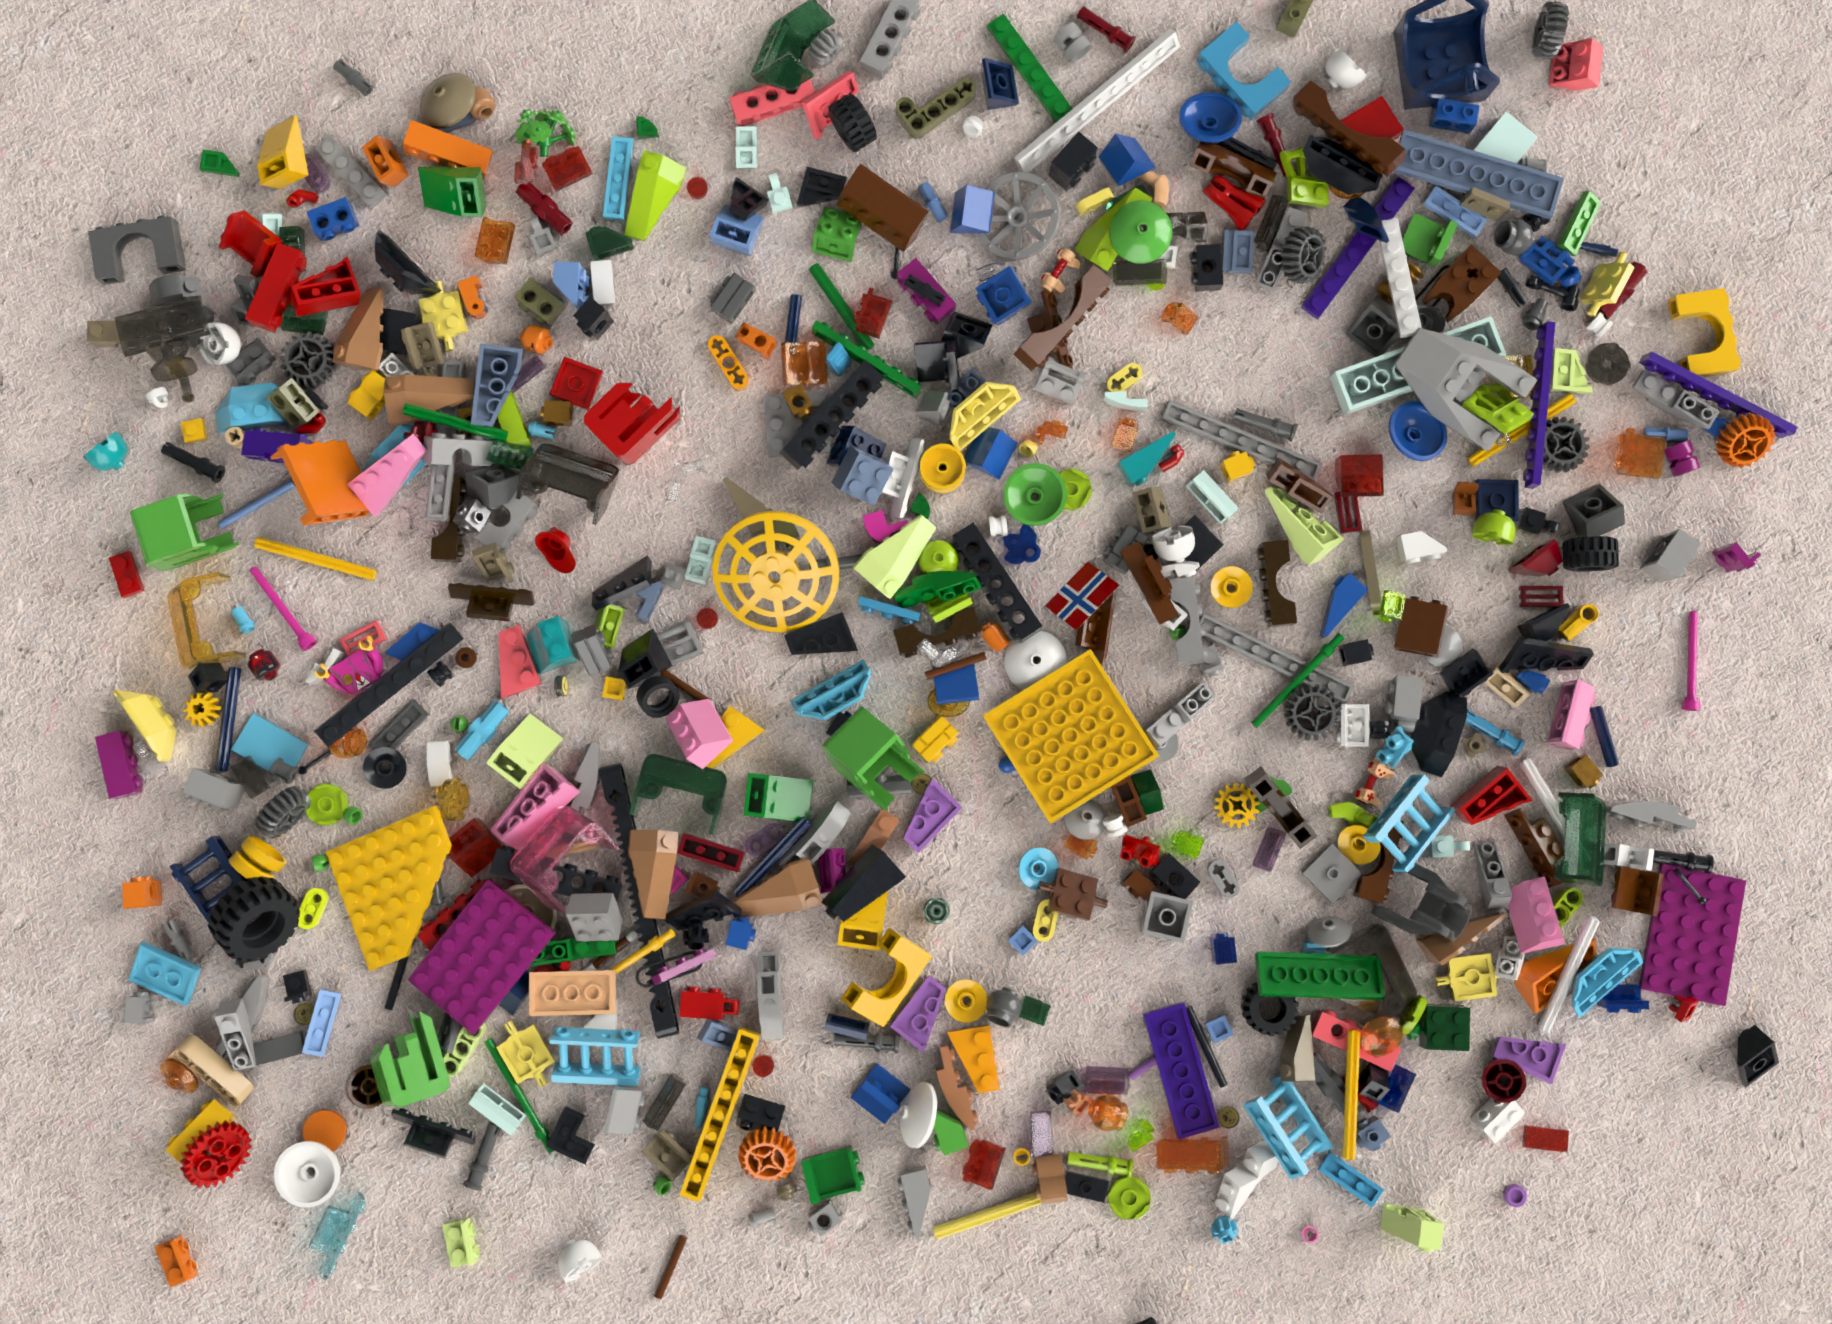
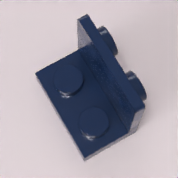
M842 425L826 463L833 467H840L850 445L881 459L886 443L855 426Z

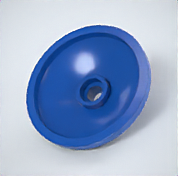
M1205 92L1192 96L1182 105L1179 121L1182 129L1190 137L1202 142L1213 143L1224 141L1232 137L1239 130L1242 112L1239 105L1230 97L1220 93Z
M1411 401L1403 403L1390 416L1388 425L1390 438L1395 447L1406 457L1416 461H1429L1437 457L1444 450L1447 443L1446 426L1431 416L1421 402Z

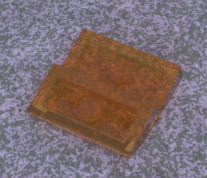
M825 342L781 343L783 385H798L800 383L802 385L828 384Z

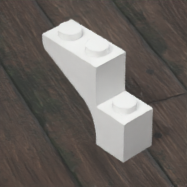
M1265 1140L1248 1148L1243 1164L1224 1174L1215 1205L1229 1218L1234 1217L1238 1213L1256 1184L1266 1174L1276 1169L1278 1159Z

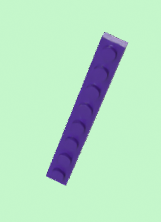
M1399 176L1374 208L1381 221L1393 219L1415 189ZM1357 231L1301 308L1318 320L1377 239Z
M1547 321L1540 326L1536 333L1538 347L1534 353L1536 367L1533 370L1532 376L1537 379V382L1530 395L1531 400H1533L1530 411L1534 415L1527 432V440L1529 441L1528 449L1525 453L1527 467L1523 473L1525 488L1534 489L1541 485L1556 322Z
M1652 351L1642 355L1639 364L1645 366L1646 370L1657 372L1663 375L1665 380L1676 382L1683 389L1700 394L1699 396L1702 399L1711 400L1717 403L1718 407L1735 412L1737 417L1740 414L1746 416L1749 412L1754 415L1756 413L1770 421V424L1775 429L1776 437L1784 438L1793 435L1798 426Z

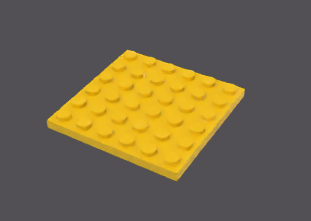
M1091 649L982 715L1050 824L1159 757L1154 746Z

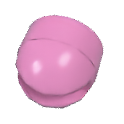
M1307 1225L1302 1229L1301 1237L1306 1243H1315L1319 1238V1232L1314 1226ZM1313 1229L1315 1232L1306 1239L1304 1236Z

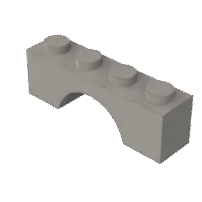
M1194 577L1170 579L1169 581L1172 585L1170 599L1188 614L1190 620L1188 632L1176 641L1178 666L1204 663V657H1207V646L1202 644L1201 636H1205L1204 623L1200 624L1199 616H1202V605L1197 603L1196 598L1197 595H1200L1199 583H1195Z

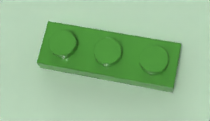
M1583 191L1558 243V246L1563 251L1566 250L1570 253V256H1576L1601 204V201L1590 191Z

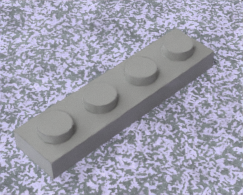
M330 134L315 147V150L371 209L387 196Z

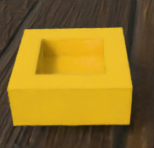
M198 418L181 422L185 443L189 444L208 440L204 419Z
M606 676L602 697L624 701L627 688L624 679Z

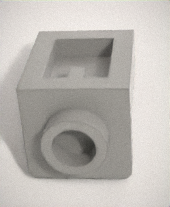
M1215 645L1207 647V657H1204V663H1200L1198 666L1202 676L1208 674L1210 678L1221 674L1220 669L1225 668L1224 663L1221 664Z

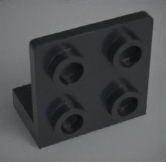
M956 340L915 343L914 351L918 381L946 380V382H950V390L959 389L960 375Z

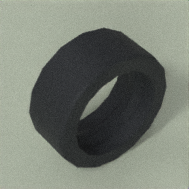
M653 676L645 680L638 688L636 695L641 709L647 716L653 718H661L670 714L678 705L680 697L672 681L664 676ZM661 688L669 690L667 697L661 703L656 705L647 704L649 696L655 690Z

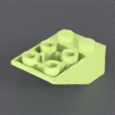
M530 713L497 748L487 761V764L519 789H522L543 762L546 763L564 738Z

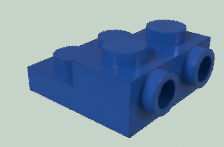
M1008 266L975 288L978 293L976 295L981 305H985L988 311L986 313L991 323L1001 325L1017 314L1016 312L1032 303L1012 266Z

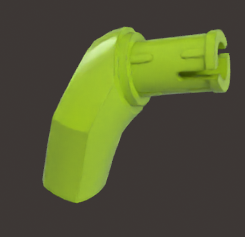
M1348 801L1327 806L1330 818H1343L1351 825L1359 824L1370 827L1378 817L1377 815L1368 814L1364 808Z

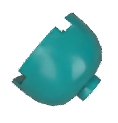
M116 431L87 452L83 458L92 467L100 471H108L112 468L117 471L126 464L123 460L128 455L127 443Z

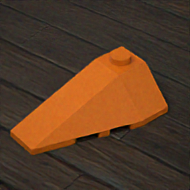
M1592 938L1578 970L1584 969L1597 955L1596 940ZM1574 944L1529 959L1522 965L1518 979L1514 980L1515 986L1535 1014L1547 1006Z

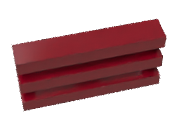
M1356 489L1335 492L1334 498L1340 534L1362 531ZM1348 495H1351L1356 527L1352 525ZM1341 496H1343V502H1344V508H1345V514H1346V520H1347V527H1348V528L1345 527V521H1344V515H1343V509H1342V503H1341Z
M1519 586V599H1521L1519 607H1557L1564 604L1563 586ZM1526 591H1558V594H1526ZM1526 599H1558V602H1526Z

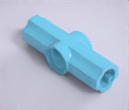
M495 700L485 713L468 728L469 732L455 747L456 752L470 761L481 746L491 740L497 731L496 728L508 716L510 711L503 704Z

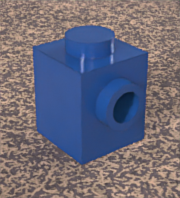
M739 916L737 919L731 920L725 945L744 950L748 949L749 942L754 941L756 929H753L754 924L749 923V918Z

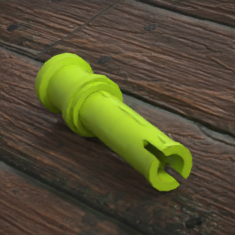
M1068 1151L1067 1165L1104 1170L1109 1175L1115 1173L1127 1175V1178H1131L1133 1158L1126 1160L1116 1158L1115 1155L1107 1158ZM1080 1159L1089 1160V1161H1095V1162H1098V1163L1084 1162V1161H1080Z

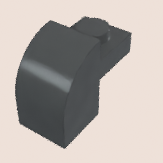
M170 274L153 280L149 285L153 306H174L178 300H184L186 296L191 299H201L202 297L198 277H180V274Z
M237 275L233 281L241 297L230 308L238 324L254 327L245 319V316L257 291L258 284L254 278Z

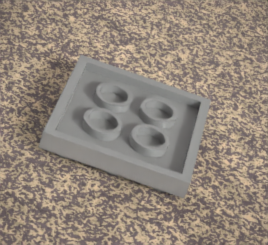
M826 390L806 392L814 410L803 419L799 417L794 418L783 394L764 395L769 458L783 457L780 454L781 450L827 402ZM796 399L793 405L795 407H802L805 401L803 399ZM815 427L816 434L823 436L824 430L821 427ZM830 436L825 441L828 445L820 453L815 451L814 454L831 453ZM801 442L802 449L806 451L811 449L809 443Z

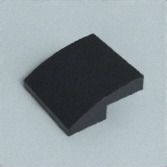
M383 308V314L380 316V324L383 325V332L380 333L383 351L408 355L402 340L401 329L417 325L419 315Z
M1196 515L1183 525L1192 527L1195 537L1194 550L1189 556L1184 558V561L1198 562L1201 567L1224 544Z

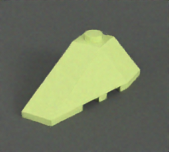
M1277 485L1265 490L1285 533L1303 562L1311 565L1321 560L1344 540L1325 520L1321 523L1313 517L1314 512L1312 510L1300 507L1298 500L1288 495L1286 490Z
M920 515L901 527L900 531L892 537L888 536L883 539V543L877 547L868 549L855 563L853 568L890 599L906 580L936 527L924 516Z

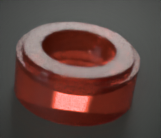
M694 177L688 181L687 191L693 199H702L708 193V186L704 179Z
M704 608L697 614V622L703 629L709 630L717 625L718 615L713 609Z
M759 1055L753 1062V1071L760 1077L769 1076L774 1069V1061L769 1055Z

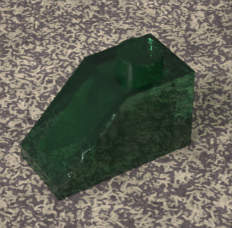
M594 226L585 232L595 261L635 249L630 238L606 226Z

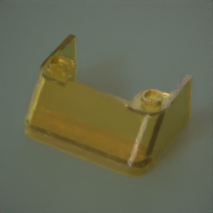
M215 572L185 579L168 592L167 599L179 660L183 667L194 669L199 663H224L247 657L246 653L235 650L214 655L212 645L209 642L200 641L192 600L199 597L201 587L230 581L231 576Z

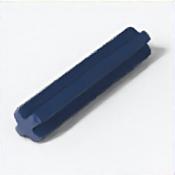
M791 294L784 345V354L790 356L795 355L802 301L801 295Z
M1603 707L1590 708V713L1606 766H1617L1619 761Z

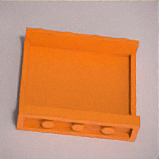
M330 440L325 443L316 441L311 444L302 442L293 446L284 444L279 446L277 452L270 456L271 460L283 459L308 512L300 518L303 526L361 518L371 513L348 486V483L360 475L361 471L346 441Z

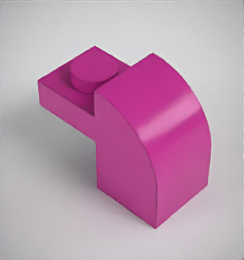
M883 510L862 516L868 536L877 544L883 543V539L895 535L900 531L901 527L908 524V520H904L887 526Z

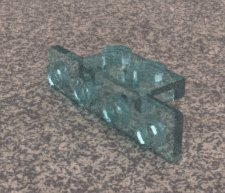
M357 1192L349 1211L328 1205L309 1243L311 1249L328 1253L320 1269L321 1277L324 1280H327L329 1275L335 1271L336 1260L339 1254H342L346 1248V1239L349 1234L353 1233L356 1227V1219L365 1209L366 1201L360 1192Z

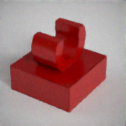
M1680 995L1674 996V999L1680 1004L1679 1007L1674 1004L1669 1006L1671 1011L1677 1012L1674 1018L1680 1022L1689 1020L1699 1000L1692 996L1686 999Z

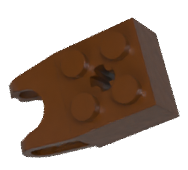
M1471 244L1436 280L1422 302L1426 305L1435 298L1444 299L1449 306V311L1445 317L1448 323L1468 308L1502 272Z

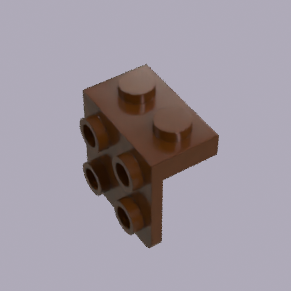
M1618 866L1614 876V892L1611 895L1612 908L1657 916L1664 874Z

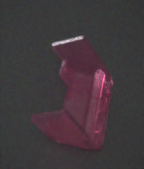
M570 806L558 807L510 862L512 872L548 908L564 912L566 908L552 895L559 885V878L552 869L573 845L581 839L587 844L598 843L603 848L613 850L620 848L598 824Z

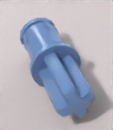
M928 182L922 183L918 190L926 202V208L930 209L937 223L944 221L948 218V214H946L940 203V197L936 196Z
M1668 426L1664 428L1646 427L1643 437L1645 440L1663 441V443L1668 441L1685 442L1688 439V430L1669 429Z

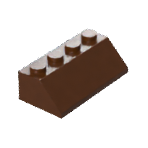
M862 164L857 167L843 188L837 202L838 207L903 252L916 240L929 212Z

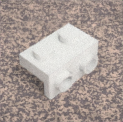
M1341 704L1342 709L1337 712L1338 715H1341V719H1338V721H1341V730H1338L1337 733L1338 742H1341L1343 747H1370V705Z
M1490 1098L1471 1117V1120L1482 1129L1491 1141L1496 1143L1525 1113L1516 1101L1501 1103Z

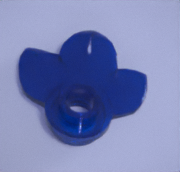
M1023 524L1019 535L1007 534V536H1003L1004 545L1009 550L1004 557L1007 562L1018 565L1024 561L1033 563L1039 559L1041 550L1038 544H1036L1037 535L1030 526ZM1028 549H1032L1034 551V555L1028 556L1026 554V551Z

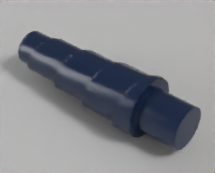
M1582 242L1579 248L1605 257H1616L1618 254V249L1611 248V245Z

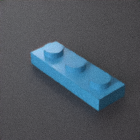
M862 596L859 597L858 607H862L861 611L870 614H873L874 611L880 612L882 617L892 620L894 617L902 619V623L909 625L914 624V622L919 623L921 616L919 612Z
M1328 1151L1317 1168L1372 1208L1384 1191L1383 1188L1330 1151Z

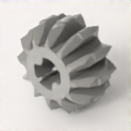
M825 29L811 43L809 56L815 63L821 66L828 65L840 53V49L843 46L842 39L836 32Z

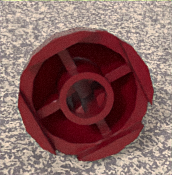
M1507 1058L1496 1059L1484 1068L1482 1086L1486 1094L1501 1103H1510L1518 1100L1524 1093L1527 1086L1526 1075L1522 1067L1515 1061Z

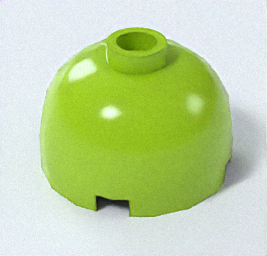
M1493 509L1492 513H1484L1477 518L1473 525L1471 536L1483 542L1494 541L1497 545L1508 546L1513 545L1516 527L1512 519L1505 516L1506 512Z
M933 540L928 542L918 558V566L922 574L957 571L959 555L951 543L944 540Z

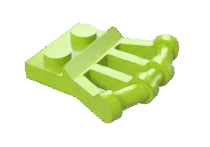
M1300 146L1292 151H1281L1280 160L1287 176L1288 203L1321 208L1327 207L1329 205V184L1318 180L1311 173L1310 177L1305 176L1304 147ZM1296 158L1297 175L1291 163V159Z
M1497 382L1491 385H1480L1462 403V407L1468 412L1485 419L1505 435L1530 421L1534 415L1525 405L1518 402L1519 398H1512L1506 388Z

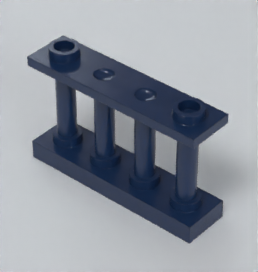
M220 836L208 838L205 841L208 845L207 850L184 867L181 863L169 866L173 871V878L183 885L208 923L210 915H212V908L218 904L217 900L224 896L230 887L234 888L237 886L238 882L248 881L229 863L232 853ZM212 856L216 857L220 862L219 868L195 884L189 873ZM223 874H228L232 880L231 885L207 901L201 890Z

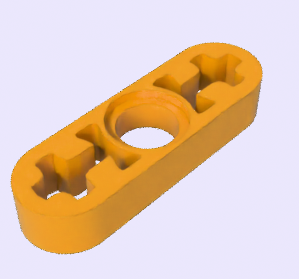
M720 335L712 336L708 341V348L727 380L735 390L741 391L746 389L749 384L748 376L728 343ZM715 341L718 343L722 342L721 348L724 354L721 355L717 348L713 349ZM725 358H732L734 360V365L731 368H725L722 365ZM735 370L740 378L744 377L742 380L743 384L741 385L739 383L734 384L736 379L733 372Z

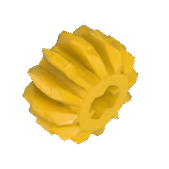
M212 693L191 694V701H184L188 707L182 711L188 713L185 719L191 720V725L197 726L199 724L200 727H206L207 723L209 725L214 724L213 718L220 717L216 710H221L222 708L221 706H216L219 700L218 698H212ZM201 706H202V708H204V712H203V713H201L202 711H200V707H201Z

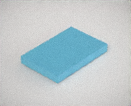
M252 713L231 750L270 772L271 766L279 757L288 765L297 767L309 743L261 716Z
M143 941L139 945L128 980L187 1006L190 1004L202 967Z

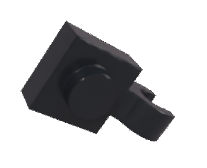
M1525 507L1518 528L1535 534H1539L1541 529L1554 533L1558 531L1560 523L1545 520L1546 513Z

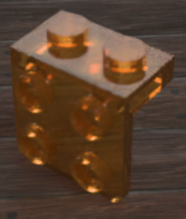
M1626 428L1622 434H1619L1618 438L1620 453L1616 455L1615 459L1617 474L1652 479L1660 478L1666 446L1665 438L1635 434V429Z

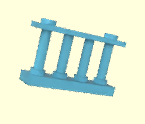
M1411 775L1363 835L1367 842H1382L1398 860L1392 867L1394 872L1407 873L1414 867L1416 860L1441 828L1450 821L1452 814L1455 812L1453 807H1439L1427 794L1425 786L1430 780L1425 775ZM1417 796L1434 813L1428 823L1412 806ZM1405 811L1422 829L1416 838L1400 821V817ZM1392 827L1410 845L1404 853L1388 837V832Z
M565 1026L554 1027L550 1037V1044H559V1062H555L551 1075L552 1082L638 1086L641 1066L633 1065L632 1047L637 1048L640 1031L629 1029L568 1028ZM568 1044L580 1045L581 1063L568 1062ZM589 1045L602 1046L603 1064L590 1063ZM611 1046L624 1047V1065L611 1064Z
M1281 1075L1270 1079L1275 1088L1264 1099L1260 1096L1248 1100L1243 1106L1289 1178L1294 1179L1305 1176L1309 1172L1304 1162L1315 1151L1319 1153L1331 1150L1333 1145L1293 1083L1281 1082ZM1281 1096L1287 1107L1274 1117L1268 1106ZM1292 1114L1299 1125L1289 1135H1286L1280 1125ZM1305 1133L1310 1144L1298 1154L1292 1143Z

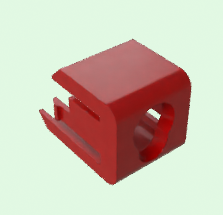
M616 383L586 412L584 423L623 463L630 465L635 463L680 420V406L674 411L671 396L658 409L646 395H643L630 407L641 394L631 393L629 388L633 385L632 383Z

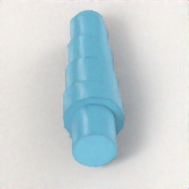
M705 1086L700 1087L699 1094L697 1095L695 1127L698 1128L703 1126L709 1099V1088Z

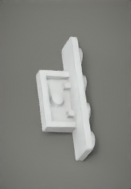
M911 438L906 456L888 451L886 462L894 469L881 493L894 498L889 518L902 519L907 511V501L912 492L914 476L917 474L918 462L924 450V439Z

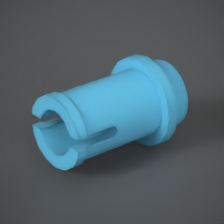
M538 421L530 422L528 434L532 435V437L539 436L551 440L554 439L555 434L547 433L546 431L554 433L556 432V427L538 424Z
M238 606L230 612L239 625L238 630L240 632L248 634L255 629V622L249 619L242 606Z

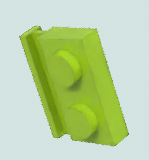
M968 593L944 602L941 601L939 596L923 602L935 623L973 604Z

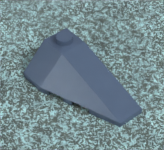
M480 343L471 425L493 427L521 370L523 349Z

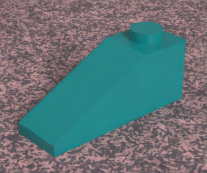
M1174 431L1118 463L1117 466L1129 486L1136 484L1138 487L1148 481L1146 477L1149 476L1175 437L1176 433Z

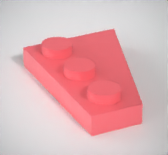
M845 72L802 101L813 138L819 140L823 135L822 131L825 127L832 124L828 107L847 94L851 93L855 96L859 91L853 72Z
M520 625L499 632L501 699L542 684Z

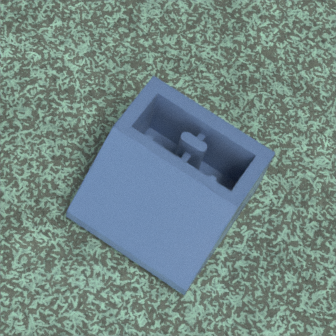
M725 204L716 216L709 235L712 244L751 257L764 217L755 214L747 221H744L729 210V205Z
M554 261L553 283L578 310L589 298L587 296V289L591 286V277L579 262Z

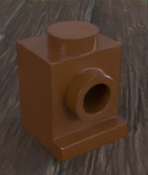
M1135 868L1120 883L1122 887L1128 885L1130 888L1127 891L1136 899L1140 896L1145 901L1148 900L1150 892L1155 887Z
M695 871L686 892L700 897L714 889L719 892L721 888L718 887L719 881ZM703 883L708 886V889L705 892L701 891L700 886Z

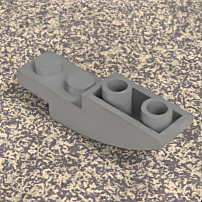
M1292 207L1288 208L1257 276L1256 285L1274 292L1283 273V264L1280 261L1282 260V245L1286 243L1285 238L1289 237V232L1293 231L1294 228L1304 226L1309 216L1308 214Z
M1646 369L1641 371L1632 386V389L1647 397L1646 401L1657 408L1707 430L1710 429L1720 412L1687 390L1680 391Z
M1202 681L1144 731L1146 736L1156 749L1159 748L1211 703L1216 696Z
M594 741L586 745L583 751L585 757L582 763L577 764L573 773L576 775L574 780L580 782L581 785L576 786L580 793L574 797L571 806L567 805L563 812V817H565L563 822L570 826L575 825L582 808L592 809L601 779L599 768L602 767L600 744Z
M836 799L812 822V825L807 829L808 832L778 860L779 865L784 867L788 863L809 857L811 864H813L835 840L852 812Z
M1622 802L1606 806L1603 810L1610 813V817L1623 820V818L1631 820L1630 824L1643 827L1644 824H1652V822L1666 826L1667 823L1673 825L1674 830L1686 833V830H1695L1697 825L1696 821L1678 816V806L1660 802Z
M780 951L758 952L757 994L762 1040L784 1039Z
M266 974L253 977L248 983L247 987L249 989L247 992L238 997V999H243L247 1010L251 1034L254 1033L266 1004L269 976ZM221 1036L216 1043L218 1047L215 1049V1052L223 1057L228 1055Z

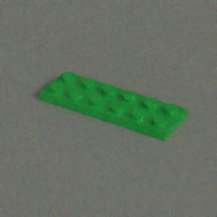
M1283 952L1255 953L1259 996L1383 1000L1385 998L1380 956Z

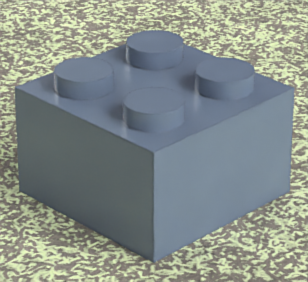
M850 445L831 483L840 491L875 506L894 468L885 460Z

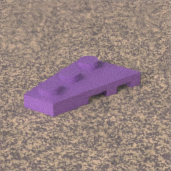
M931 777L902 838L919 853L961 810L962 806Z
M930 975L927 976L890 1025L893 1030L923 1053L925 1052L946 987Z
M1497 1037L1490 1057L1494 1059L1507 1058L1515 1061L1522 1067L1524 1073L1552 1084L1566 1044Z

